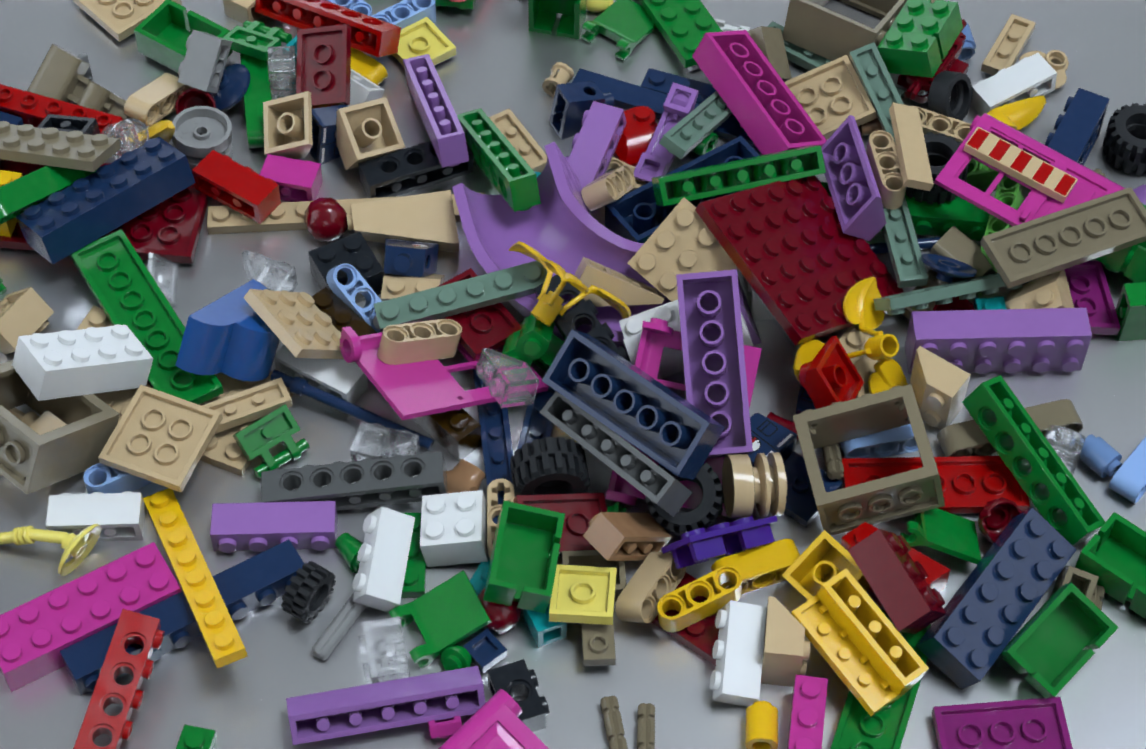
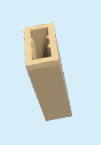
M451 190L350 204L352 213L346 214L348 230H354L355 233L361 232L365 241L385 243V239L389 238L439 244L440 251L459 252V239Z

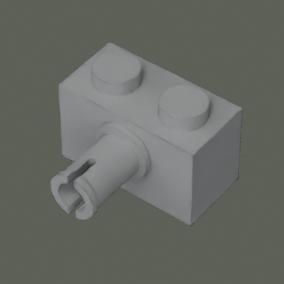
M193 30L186 42L187 51L185 58L178 69V82L205 92L217 93L224 69L226 68L225 65H227L232 41L206 32Z

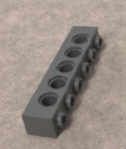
M557 391L539 412L674 517L693 493L626 440Z
M427 451L422 454L406 456L395 455L379 459L366 458L361 461L352 462L338 461L332 464L305 465L290 469L276 468L272 471L261 472V502L336 501L337 511L421 502L422 496L448 493L447 468L442 451Z

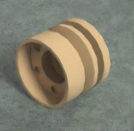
M779 452L769 453L767 457L764 453H757L754 467H752L748 454L725 455L722 468L724 506L728 518L750 517L753 513L754 503L761 517L768 516L769 512H771L772 516L783 515L786 506L787 477L783 459Z

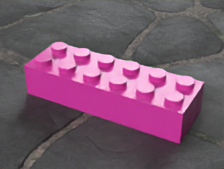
M746 30L705 33L692 57L762 155L810 145H821V147L827 141Z
M152 542L0 615V672L11 692L64 667L60 650L118 623L122 609L138 613L182 592L181 587L156 544Z

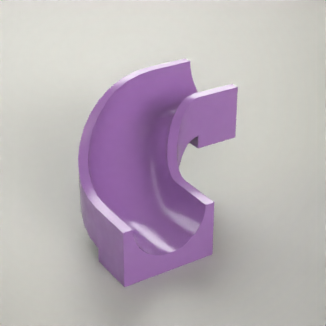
M555 142L544 146L547 154V163L542 173L537 177L541 204L532 206L529 210L514 212L501 194L486 195L477 193L467 188L463 183L452 187L468 244L486 273L536 261L522 253L508 251L513 244L520 241L533 247L547 260L559 264L566 272L573 275L582 258L586 257L655 288L627 264L644 243L633 242L615 234L589 214L588 207L582 198V188L579 179ZM738 276L740 309L753 346H756L762 342ZM534 293L508 300V302L525 318L531 315L530 312L538 300ZM663 295L664 301L662 304L627 306L631 311V316L671 301ZM576 304L573 305V306H572L571 308H569L568 310L573 309V308L576 306ZM595 306L599 313L596 315V318L601 324L606 322L615 336L612 338V341L616 347L622 346L627 352L619 320L623 319L620 313L612 306ZM583 324L578 327L577 331L588 333L592 327ZM554 326L553 334L565 342L559 330Z

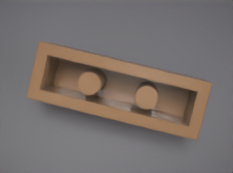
M627 512L598 513L590 520L589 528L583 535L607 561L645 560L648 554L653 551L662 552L661 548L666 546L672 538L649 513Z

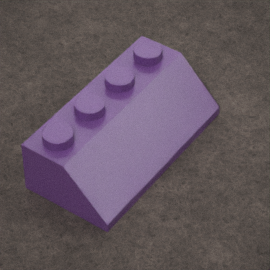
M849 115L821 147L826 171L824 174L843 233L870 241L884 227L886 218L882 199L855 117Z

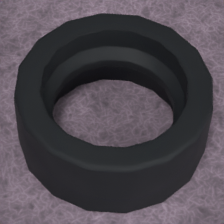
M944 70L936 75L930 86L928 108L931 111L962 121L971 107V80L967 74Z

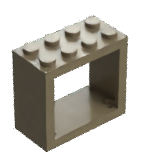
M790 0L782 35L783 40L831 61L847 55L856 71L849 57V52L873 42L878 47L907 0H839L881 18L882 20L874 29L824 8L830 0Z
M13 360L0 364L1 475L28 495L84 472L89 467L100 463L98 456L118 423L120 414L94 394L38 401L13 368ZM26 404L39 415H42L45 411H50L67 425L39 435L8 410Z
M912 384L895 386L886 391L865 394L860 398L845 402H835L830 406L815 410L809 409L800 414L792 415L823 531L825 530L831 536L851 531L865 521L874 525L945 506L939 472ZM908 424L911 425L923 464L922 468L831 492L825 491L814 449Z

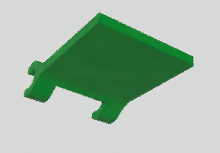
M616 0L592 21H586L583 24L582 28L587 31L581 36V39L591 43L600 33L617 42L616 46L620 50L615 54V57L625 61L633 49L657 27L641 5L631 0Z
M935 508L912 514L915 515V521H908L907 529L908 532L913 534L900 533L910 547L927 546L974 564H978L981 561L975 522L944 510Z
M464 570L416 600L397 606L389 611L394 623H398L401 629L407 627L415 620L426 644L413 648L409 653L414 663H418L421 669L429 666L446 648L452 647L492 622Z

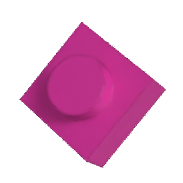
M460 716L427 722L431 739L437 737L448 739L462 726Z

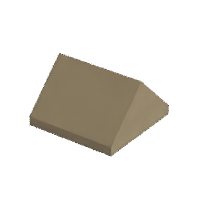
M760 26L747 31L784 82L792 79L781 29Z

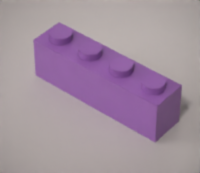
M593 101L590 109L584 112L582 118L583 126L580 133L574 135L572 141L573 149L570 156L565 157L578 177L581 188L606 173L627 123L624 109Z
M336 501L212 504L210 537L213 550L224 553L244 550L263 552L290 539L296 550L314 549L323 551L337 548L335 546L338 524Z

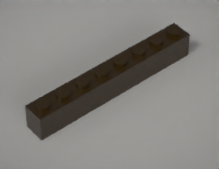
M327 287L312 296L315 300L314 304L320 311L326 313L332 319L331 323L338 331L342 332V327L351 326L358 336L378 333ZM462 408L461 410H451L412 418L458 461L464 459L481 446V425Z

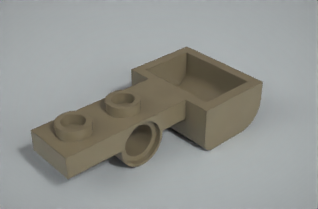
M52 43L27 91L68 103L73 101L79 106L120 116L123 119L126 131L132 118L124 114L126 100L85 77L90 64Z
M952 226L929 252V254L941 255L961 261L977 270L976 276L954 278L953 282L985 276L993 270L983 255L981 247L955 226ZM930 269L927 272V285L916 286L912 291L947 284L948 282L937 279V272ZM935 301L929 302V308L912 310L911 306L905 307V313H902V315L910 320L912 311H932Z
M597 550L562 551V565L617 568L616 602L626 586L625 561H607ZM581 623L584 666L616 665L614 625Z

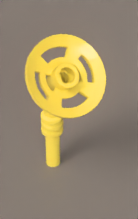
M93 524L85 528L78 535L61 531L36 529L31 525L16 527L13 531L0 533V545L14 543L19 546L33 544L36 541L61 544L64 552L59 562L58 574L66 576L75 570L91 552L100 537L102 527L99 524ZM73 556V558L65 564L66 560L70 559Z

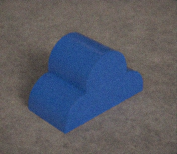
M252 279L189 315L175 366L198 375H214L222 372L229 377L242 381L253 382L267 378L270 375L280 339L244 299L249 289L264 290L267 288L260 282Z

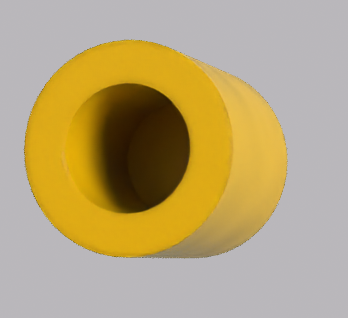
M756 701L746 708V749L778 748V709L767 701Z

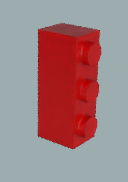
M212 150L192 169L196 182L194 183L195 189L259 224L281 204L279 185L274 180L259 175L250 167H244L233 161L229 156L222 155L215 150Z

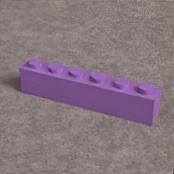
M425 54L403 59L408 89L442 168L447 166L454 167L468 162L469 157L464 130L430 55Z
M478 666L286 698L293 745L420 724L431 720L454 718V716L472 715L486 703L483 681Z

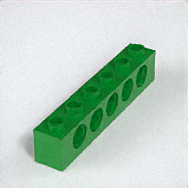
M479 108L458 114L457 117L464 130L466 142L473 153V160L513 211H526L532 206L541 204L536 173L486 113Z
M810 145L653 177L651 179L656 205L668 206L678 204L684 197L688 201L751 189L777 181L785 182L824 174L826 171L821 145Z
M999 375L982 382L962 401L970 416L992 444L1004 464L1037 508L1039 514L1073 547L1085 542L1104 525V519L1002 376Z

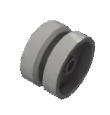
M194 106L184 109L175 116L172 122L175 126V132L172 137L173 147L186 155L191 170L212 150L222 155H227L232 159V124L225 113L209 106Z

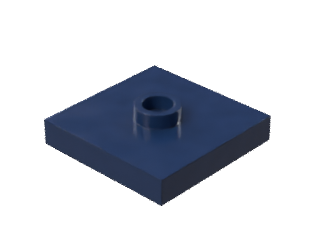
M793 451L783 462L787 477V496L784 513L807 528L819 513L804 457ZM819 468L826 492L842 488L843 482L838 479H829L827 472Z

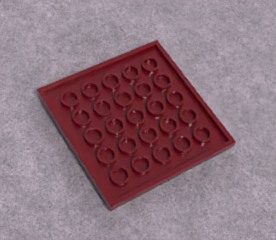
M815 175L785 182L777 181L700 202L695 209L795 346L853 326L854 324H850L845 318L843 301L848 290L863 279L876 277L877 288L881 297L904 293L903 288L898 287L897 282L888 272L886 266L878 259L864 239L843 233L833 199Z

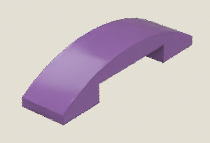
M673 82L664 102V111L646 152H642L634 170L635 179L649 183L652 181L651 178L667 174L675 155L669 153L659 142L665 133L694 110L699 94L698 90Z

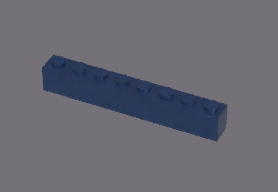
M290 539L212 577L232 620H239L261 606L272 604L277 598L287 593L285 588L291 584L292 581L290 579L292 576L295 577L297 575L296 571L299 568L302 569L305 563ZM183 591L138 612L160 619L161 630L165 631L160 649L153 650L150 660L154 662L160 659L162 655L176 648H183L192 640L202 636ZM117 623L60 650L64 665L80 695L94 691ZM131 644L127 647L126 652L131 655H137L142 652L143 647L140 644ZM124 673L119 675L118 677H124L128 674Z

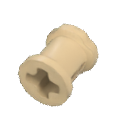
M555 63L551 68L550 77L546 78L542 84L543 90L549 96L554 97L558 84H566L574 77L573 69L565 63Z

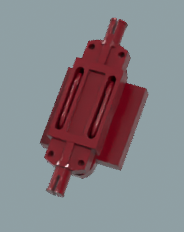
M963 19V20H962V24H963V29H964V27H966L967 23H966V21ZM962 30L946 57L941 59L942 63L933 78L899 75L897 84L908 89L905 92L908 99L910 97L911 100L920 104L928 102L929 90L933 79L944 70L964 74L968 72L969 64L957 59L962 52L966 39Z

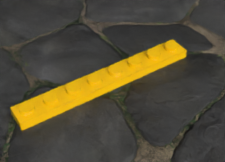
M168 488L144 497L145 507L217 669L248 657L245 646L173 490Z

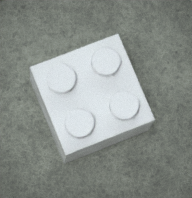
M483 490L422 496L420 549L427 567L488 562L487 503Z

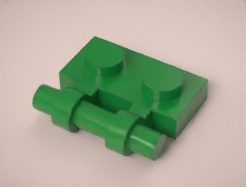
M246 20L243 23V27L237 25L223 38L232 41L230 50L267 61L282 48V42L288 44L292 40V35L279 27L270 28L265 26L263 22Z
M286 404L233 435L248 461L257 456L260 457L262 464L253 469L258 479L261 478V472L272 471L290 460L294 462L301 457V453L310 448L304 438L296 443L294 442L291 435L301 429ZM281 442L284 450L272 456L269 449Z

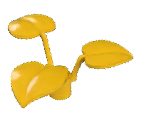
M518 241L509 248L508 251L519 252L537 260L547 270L541 293L537 297L539 301L530 312L531 315L543 324L550 327L558 314L563 316L569 308L591 293L599 296L615 308L623 319L631 316L629 307L618 297L592 284L587 288L576 276L566 272L559 264L547 260L540 252L528 244ZM555 273L560 276L561 282L554 292L550 290L546 294L552 275ZM568 282L582 293L562 306L564 299L559 294Z
M869 277L854 284L846 293L843 301V312L846 320L850 324H859L861 332L874 336L867 340L863 350L847 353L849 358L866 355L872 360H878L873 366L875 372L868 379L870 394L886 391L895 386L908 385L902 368L894 359H891L899 351L897 338L892 334L883 335V331L872 330L882 324L885 315L884 310L875 311L873 299L881 297L877 288L876 277ZM813 339L801 344L798 348L793 365L794 374L798 381L801 366L804 363L813 361L825 345L823 342Z

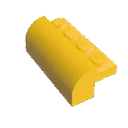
M847 568L822 584L815 596L791 612L805 627V636L871 717L908 692L929 669Z

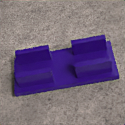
M776 515L754 520L753 516L731 523L717 524L706 529H695L681 534V540L662 547V553L672 552L676 569L709 561V558L721 555L729 556L775 542L770 524L778 520Z

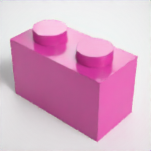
M267 154L259 174L274 180L279 185L280 199L289 202L316 200L323 182L321 163Z

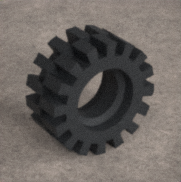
M312 561L303 564L302 569L299 568L296 571L297 575L295 577L292 576L290 579L292 582L286 586L285 591L287 593L282 596L284 601L281 603V607H283L285 612L304 623L311 622L312 618L315 619L318 616V611L322 612L324 609L323 605L325 602L328 603L330 599L328 596L333 593L334 589L332 587L336 583L334 573Z

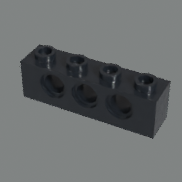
M431 141L420 143L358 163L360 182L368 198L396 197L473 173V153L467 144L468 162L454 167L447 166L442 168Z
M555 275L551 278L546 294L550 290L553 292L556 290L561 282L560 276ZM567 282L559 296L564 299L563 303L574 299L581 291ZM544 283L534 288L536 298L541 293ZM584 299L580 300L573 309L567 310L563 316L558 314L553 321L565 340L572 329L577 330L583 324L590 325L592 329L587 334L627 361H630L625 349L622 346L617 348L612 341V338L615 336L607 323L601 324L596 318V315L599 313L590 299L586 301Z

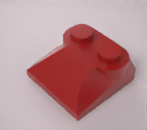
M637 106L624 111L627 123L613 154L616 159L634 167L637 166L642 152H646L657 127L655 112L647 106Z
M836 335L826 342L813 361L804 363L801 366L798 376L800 384L806 389L816 409L830 406L835 402L855 399L864 384L863 379Z

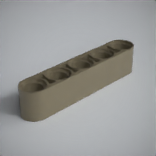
M1061 399L1025 408L1048 442L1073 437L1083 429V423L1072 401L1069 399ZM975 420L946 426L937 433V440L945 457L998 455Z

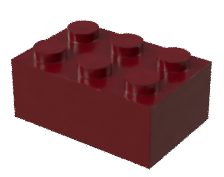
M878 529L848 550L899 632L916 634L947 614L942 607L945 604L943 597L936 588L931 590L925 580L928 577L927 572L918 561L914 563L908 554L911 548L901 534L897 536L893 532Z

